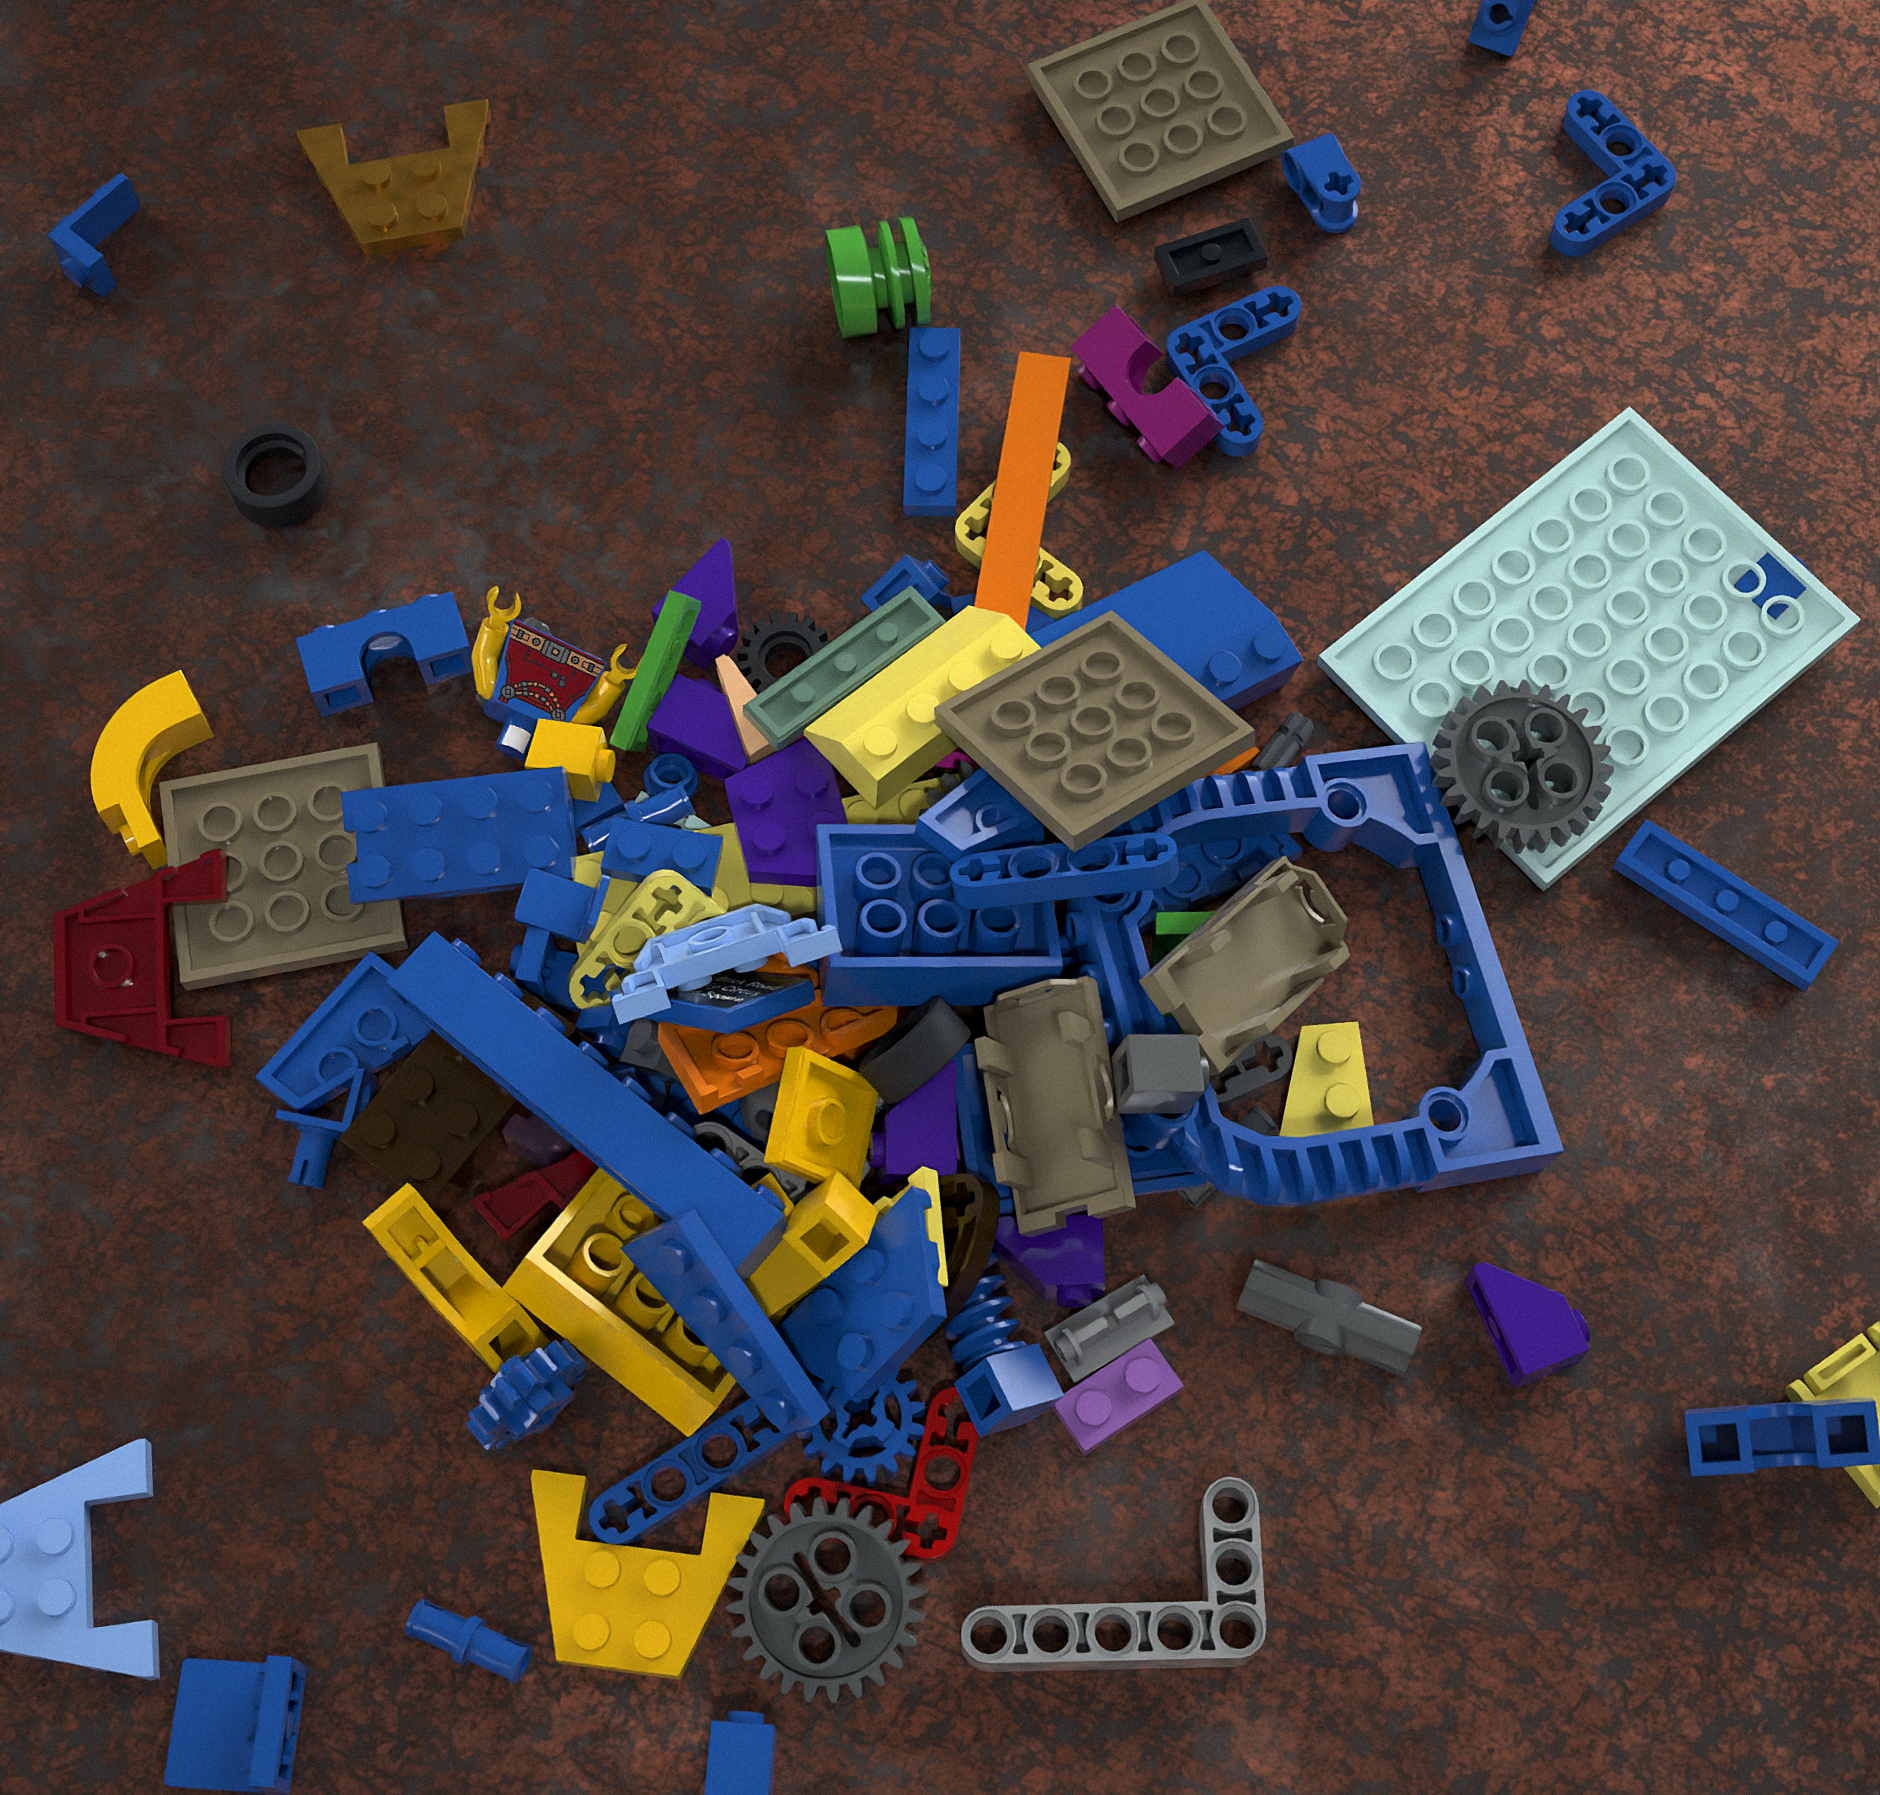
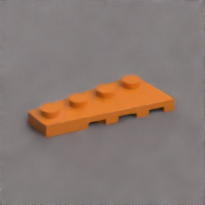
M821 989L814 990L815 1001H812L811 1004L732 1034L661 1022L658 1025V1042L697 1111L702 1115L780 1081L788 1047H805L830 1059L887 1034L896 1025V1009L894 1006H822Z

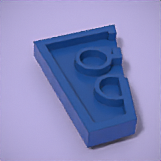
M370 951L255 1078L261 1086L294 1112L307 1115L350 1089L357 1067L367 1069L375 1074L416 1049L432 1029L397 1001L386 983V980L396 970Z

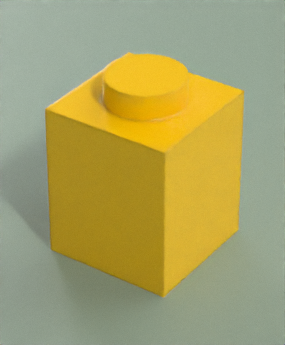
M539 718L524 766L526 770L562 766L566 769L567 782L572 799L598 802L603 782L610 783L613 778L616 757L615 752L609 750L603 728Z
M836 1170L795 1205L782 1237L825 1279L868 1243L878 1210Z

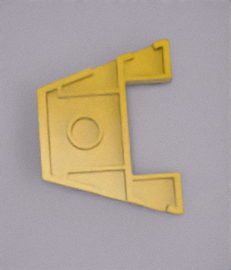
M532 1469L531 1483L556 1660L559 1664L681 1680L717 1608L716 1604L728 1583V1579H730L732 1573H735L739 1562L735 1559L736 1555L744 1552L750 1539V1533L754 1531L756 1525H759L765 1513V1499L711 1492L701 1554L690 1555L578 1540L589 1482L587 1477Z

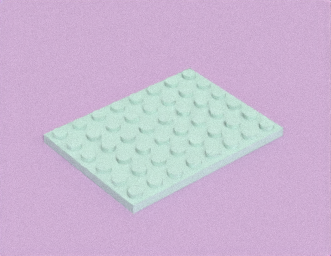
M1629 406L1322 652L1318 657L1317 665L1397 745L1425 741L1430 759L1434 751L1438 749L1432 743L1438 730L1443 729L1441 724L1448 711L1455 712L1454 709L1463 696L1472 700L1479 686H1484L1493 696V691L1499 680H1504L1511 693H1515L1523 679L1527 680L1530 693L1538 695L1545 684L1550 685V700L1557 702L1565 694H1569L1571 697L1567 710L1571 713L1587 708L1589 711L1582 722L1585 728L1598 725L1602 727V731L1594 741V744H1604L1611 747V751L1605 760L1601 762L1614 767V772L1608 781L1605 782L1612 789L1606 800L1600 803L1604 808L1595 821L1588 820L1590 824L1580 837L1571 832L1572 836L1564 847L1558 846L1552 838L1544 853H1538L1532 840H1528L1521 854L1515 853L1512 839L1505 838L1499 847L1544 892L1857 628L1861 619ZM1768 552L1807 589L1796 600L1789 596H1774L1767 600L1761 609L1752 602V599L1759 596L1765 587L1766 576L1757 562ZM1751 569L1758 576V588L1749 593L1739 592L1734 588V585ZM1782 603L1789 605L1776 620L1767 614L1768 608L1774 604ZM1510 724L1516 737L1514 726ZM1531 732L1537 740L1543 743H1550L1544 734ZM1478 739L1480 745L1485 749L1498 751L1496 746L1490 741ZM1433 767V768H1434V771H1435V774H1436L1439 770H1441V769H1438V768ZM1545 781L1552 791L1565 793L1559 784ZM1441 788L1444 793L1449 790L1448 788ZM1491 789L1498 799L1512 802L1506 792L1500 789ZM1527 796V801H1528L1529 807H1530L1531 809H1534V808L1532 807V805H1531L1529 799H1528V796ZM1486 830L1484 833L1492 840L1493 833Z

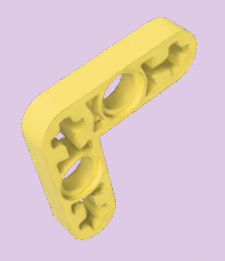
M1060 442L1057 443L1054 461L1056 462V471L1053 470L1048 502L1069 480L1071 457L1068 449ZM997 479L959 516L955 526V544L958 552L980 570L986 539L979 536L973 541L970 540L969 530L979 533L989 524ZM1040 547L1030 605L1058 621L1081 610L1083 586L1080 578L1073 571ZM1043 573H1045V584L1040 581ZM1064 589L1068 591V601L1063 598H1058L1054 602L1049 600L1050 590L1057 594Z
M664 869L652 872L643 880L572 966L567 981L572 1001L582 1010L584 1008L610 1006L609 991L620 988L626 976L636 973L633 963L641 951L633 955H623L614 948V938L622 928L631 926L641 929L646 935L647 942L649 938L698 923L707 917H716L729 912L681 874L673 870ZM672 885L677 886L675 895L679 903L674 908L665 904L657 911L654 919L661 927L654 931L644 917L634 912L639 907H642L648 916L657 904L653 891L658 886L667 891ZM602 951H605L614 964L625 970L622 974H618L612 966L603 978L607 990L602 995L592 991L588 996L583 995L585 988L581 978L586 974L592 978L600 974L606 964L604 959L598 956Z

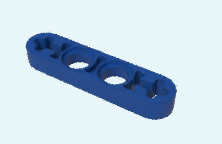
M1142 833L1099 838L1076 852H1073L1064 843L972 853L957 859L951 866L949 873L955 901L969 909H983L1157 889L1172 883L1178 877L1180 868L1177 846L1171 837L1161 833ZM1094 863L1107 865L1105 868L1093 872L1080 870L1085 865ZM1034 870L1049 871L1048 874L1042 877H1022L1025 873Z
M750 1398L603 1492L594 1500L589 1511L591 1529L601 1543L631 1546L709 1496L711 1492L717 1491L786 1446L794 1438L796 1431L783 1435L781 1431L774 1434L770 1428H763L752 1435L753 1442L758 1447L748 1452L743 1435L734 1425L744 1421L746 1431L748 1432L761 1423L762 1420L759 1412L761 1409ZM717 1437H726L737 1445L735 1461L723 1469H715L709 1466L703 1458L706 1445ZM666 1470H676L686 1479V1489L683 1495L672 1502H663L657 1499L652 1492V1484L655 1477ZM641 1486L647 1504L656 1513L646 1519L642 1507H640L626 1518L630 1528L625 1532L619 1534L614 1527L604 1531L602 1525L606 1524L609 1520L606 1510L616 1504L619 1510L625 1511L637 1504L638 1501L631 1492Z

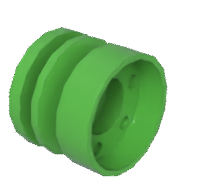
M912 216L898 218L897 243L893 242L888 222L886 220L878 221L876 232L877 246L867 247L865 237L858 225L825 230V248L830 284L843 339L876 334L878 328V309L887 308L895 329H904V305L908 304L916 327L929 325L930 301L933 293L931 271L926 247L918 235Z

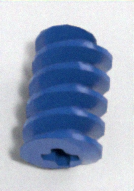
M955 1242L945 1246L946 1263ZM991 1252L985 1270L998 1262V1253ZM984 1270L968 1301L944 1328L945 1337L949 1341L958 1342L951 1350V1357L956 1363L965 1365L963 1367L964 1371H970L988 1356L1027 1346L1025 1341L1008 1342L1007 1335L1021 1326L1019 1319H1001L1000 1317L1001 1312L1012 1306V1297H994L992 1293L1005 1284V1275H987Z

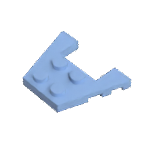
M756 903L649 938L633 963L636 973L626 976L621 983L624 996L622 993L616 994L611 1000L619 1024L626 1023L671 1008L666 993L667 989L676 986L681 991L698 989L713 980L712 974L734 968L735 972L739 973L752 971L764 966L768 962L767 956L783 952L790 966L794 967L843 951L835 926L828 924L821 927L822 931H818L815 920L802 918L792 922L788 912Z
M138 1439L0 1504V1652L46 1661L52 1660L104 1672H115L140 1679H160L158 1623L153 1620L97 1628L93 1626L90 1507L98 1504L153 1497L151 1443L148 1440Z

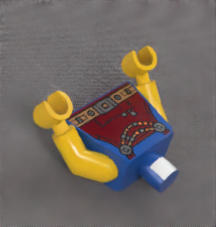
M495 586L487 594L486 601L491 615L490 618H485L482 621L471 654V661L477 692L486 699L483 713L504 724L495 744L496 749L509 757L523 760L530 749L539 718L592 726L605 718L626 688L624 680L635 678L643 656L635 668H623L619 664L618 656L623 653L627 644L619 645L611 658L612 670L610 672L604 671L608 662L515 619L521 611V601L517 592L510 608L505 610L496 608L494 602L498 596L499 589L498 586Z

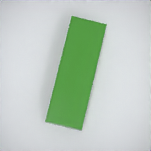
M669 590L609 744L625 751L642 752V750H645L649 740L646 725L671 685L701 610L702 601Z

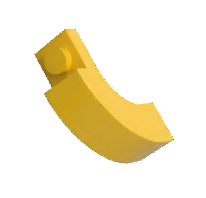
M181 670L147 685L129 698L114 713L100 735L91 765V790L99 815L113 835L121 833L132 856L143 853L153 870L168 864L166 843L153 816L150 805V792L153 781L162 766L173 756L214 737L200 705Z
M408 1182L362 1221L364 1226L385 1249L390 1259L415 1288L496 1375L500 1371L499 1367L515 1355L518 1357L528 1355L535 1348L538 1349L540 1347L543 1349L550 1343L520 1304L505 1292L474 1260L417 1190Z

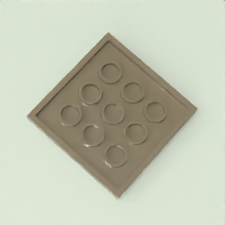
M1205 0L1182 1L1027 64V79L1116 223L1281 155L1283 151L1293 148V134Z
M1112 610L934 708L935 725L1073 852L1083 848L1255 746V729Z
M377 742L159 782L168 867H179L200 858V854L214 849H221L226 853L227 903L172 907L180 982L186 991L363 958L370 951L375 955L409 949L402 900L362 905L350 903L347 864L358 863L356 834L344 831L341 792L386 787L382 756Z

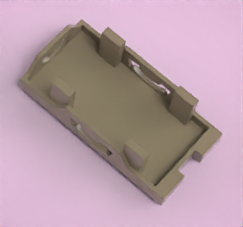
M1284 855L1267 864L1143 976L1139 983L1161 1015L1171 1012L1184 1030V1035L1198 1036L1200 1056L1207 1058L1209 1077L1221 1073L1254 1040L1270 1034L1325 981L1322 975L1335 971L1351 956L1348 952V947L1342 940L1348 919L1318 874L1314 871L1292 865ZM1303 879L1312 887L1310 897L1315 907L1324 915L1330 913L1334 924H1324L1325 920L1309 907L1303 894V887L1297 886Z
M1088 976L1078 979H1048L998 995L993 1005L983 1007L988 1037L984 1036L974 1039L978 1067L985 1070L983 1075L996 1153L992 1154L996 1181L999 1184L1012 1187L1019 1234L1033 1237L1066 1228L1065 1217L1084 1210L1088 1211V1216L1100 1219L1136 1209L1120 1113L1117 1110L1114 1076L1097 980ZM997 1089L1001 1092V1100H998ZM1007 1124H1008V1142H1007V1145L1009 1146V1148H1010L1011 1150H1007V1148H1006V1143H1005V1139H1004V1135H1005L1006 1132H1007Z

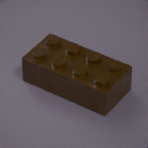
M490 964L483 970L492 978L497 972H500ZM512 981L524 995L520 999L521 1002L534 1012L540 1006L547 1009L566 1028L562 1035L577 1047L580 1045L582 1039L575 1025ZM432 1030L341 1135L339 1141L355 1163L395 1193L408 1182L417 1190L443 1222L533 1113Z

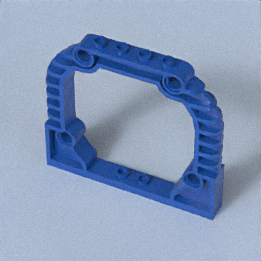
M1425 741L1304 756L1297 767H1272L1265 771L1253 772L1248 770L1224 776L1219 774L1208 775L1205 778L1196 780L1116 827L1103 837L1161 833L1171 837L1175 841L1177 849L1189 845L1302 832L1309 843L1322 851L1336 852L1344 849L1352 842L1382 857L1397 869L1418 867L1435 917L1436 938L1439 944L1446 950L1452 968L1453 989L1456 995L1463 1001L1481 1057L1464 1073L1457 1090L1440 1086L1428 1090L1401 1118V1121L1313 1136H1264L1227 1120L1221 1116L1216 1095L1210 1083L1206 1092L1201 1095L1188 1113H1170L1172 1119L1161 1117L1158 1113H1123L1131 1136L1140 1145L1150 1149H1164L1167 1147L1169 1153L1188 1172L1195 1170L1199 1175L1212 1183L1218 1191L1228 1196H1237L1266 1207H1302L1345 1198L1367 1196L1374 1193L1396 1191L1409 1187H1415L1418 1193L1539 1172L1564 1152L1448 809L1440 805L1443 798L1441 788L1432 786V781L1436 774L1434 768L1429 765L1430 756ZM1331 811L1340 816L1341 819L1336 817L1333 813H1331ZM1094 863L1084 871L1093 872L1101 870L1107 865ZM1153 889L1103 895L1109 900L1110 904L1100 902L1094 896L1068 899L1066 904L1065 932L1069 944L1072 947H1077L1082 965L1079 978L1088 976L1097 980L1111 1065V1057L1127 1034L1169 1035L1164 1015H1161L1139 983V980L1150 971L1138 926L1149 911L1154 897ZM1429 1117L1436 1119L1441 1124L1443 1131L1437 1129L1431 1123Z

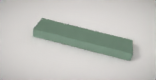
M910 585L744 704L743 715L778 752L803 735L806 727L945 624L946 621Z

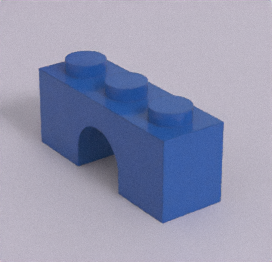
M452 591L441 595L428 594L418 598L414 603L391 610H374L365 614L361 619L338 626H321L314 629L308 635L295 638L311 694L322 717L374 702L369 683L370 675L381 661L390 657L400 656L413 660L419 666L426 686L473 672L472 651Z
M1872 1396L1686 1409L1684 1413L1692 1477L1754 1473L1758 1469L1781 1466L1811 1465L1818 1466L1819 1468L1880 1464V1433L1876 1401Z

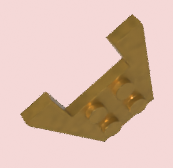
M488 99L444 106L450 142L449 148L349 165L345 135L341 123L297 131L302 151L311 161L317 176L324 188H327L336 203L339 213L365 256L464 239L476 188L474 181L478 162L482 161L485 147L483 141L485 130L491 121Z

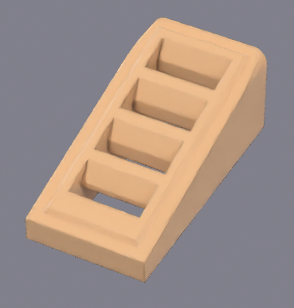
M723 654L715 659L719 685L722 693L726 695L749 767L775 754L777 751L743 715V705L756 697L757 694L729 655Z

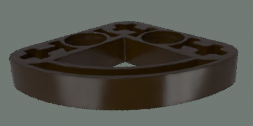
M960 1173L938 1177L943 1236L957 1235L946 1263L948 1286L944 1287L943 1290L947 1318L922 1344L938 1334L963 1308L981 1279L994 1245L1000 1211L999 1193L992 1183L971 1174ZM909 1181L870 1186L859 1190V1192L873 1205L883 1196L893 1198L909 1185ZM975 1194L974 1203L967 1205L965 1211L951 1207V1201L956 1203L969 1202L973 1200Z

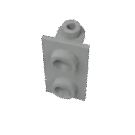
M1143 1274L1044 1332V1336L1073 1383L1076 1384L1113 1362L1149 1337L1153 1338L1175 1325V1322L1164 1307L1167 1299L1162 1289L1156 1282L1150 1285Z

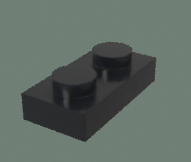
M1249 217L1157 246L1154 251V261L1172 298H1176L1266 269L1268 255Z

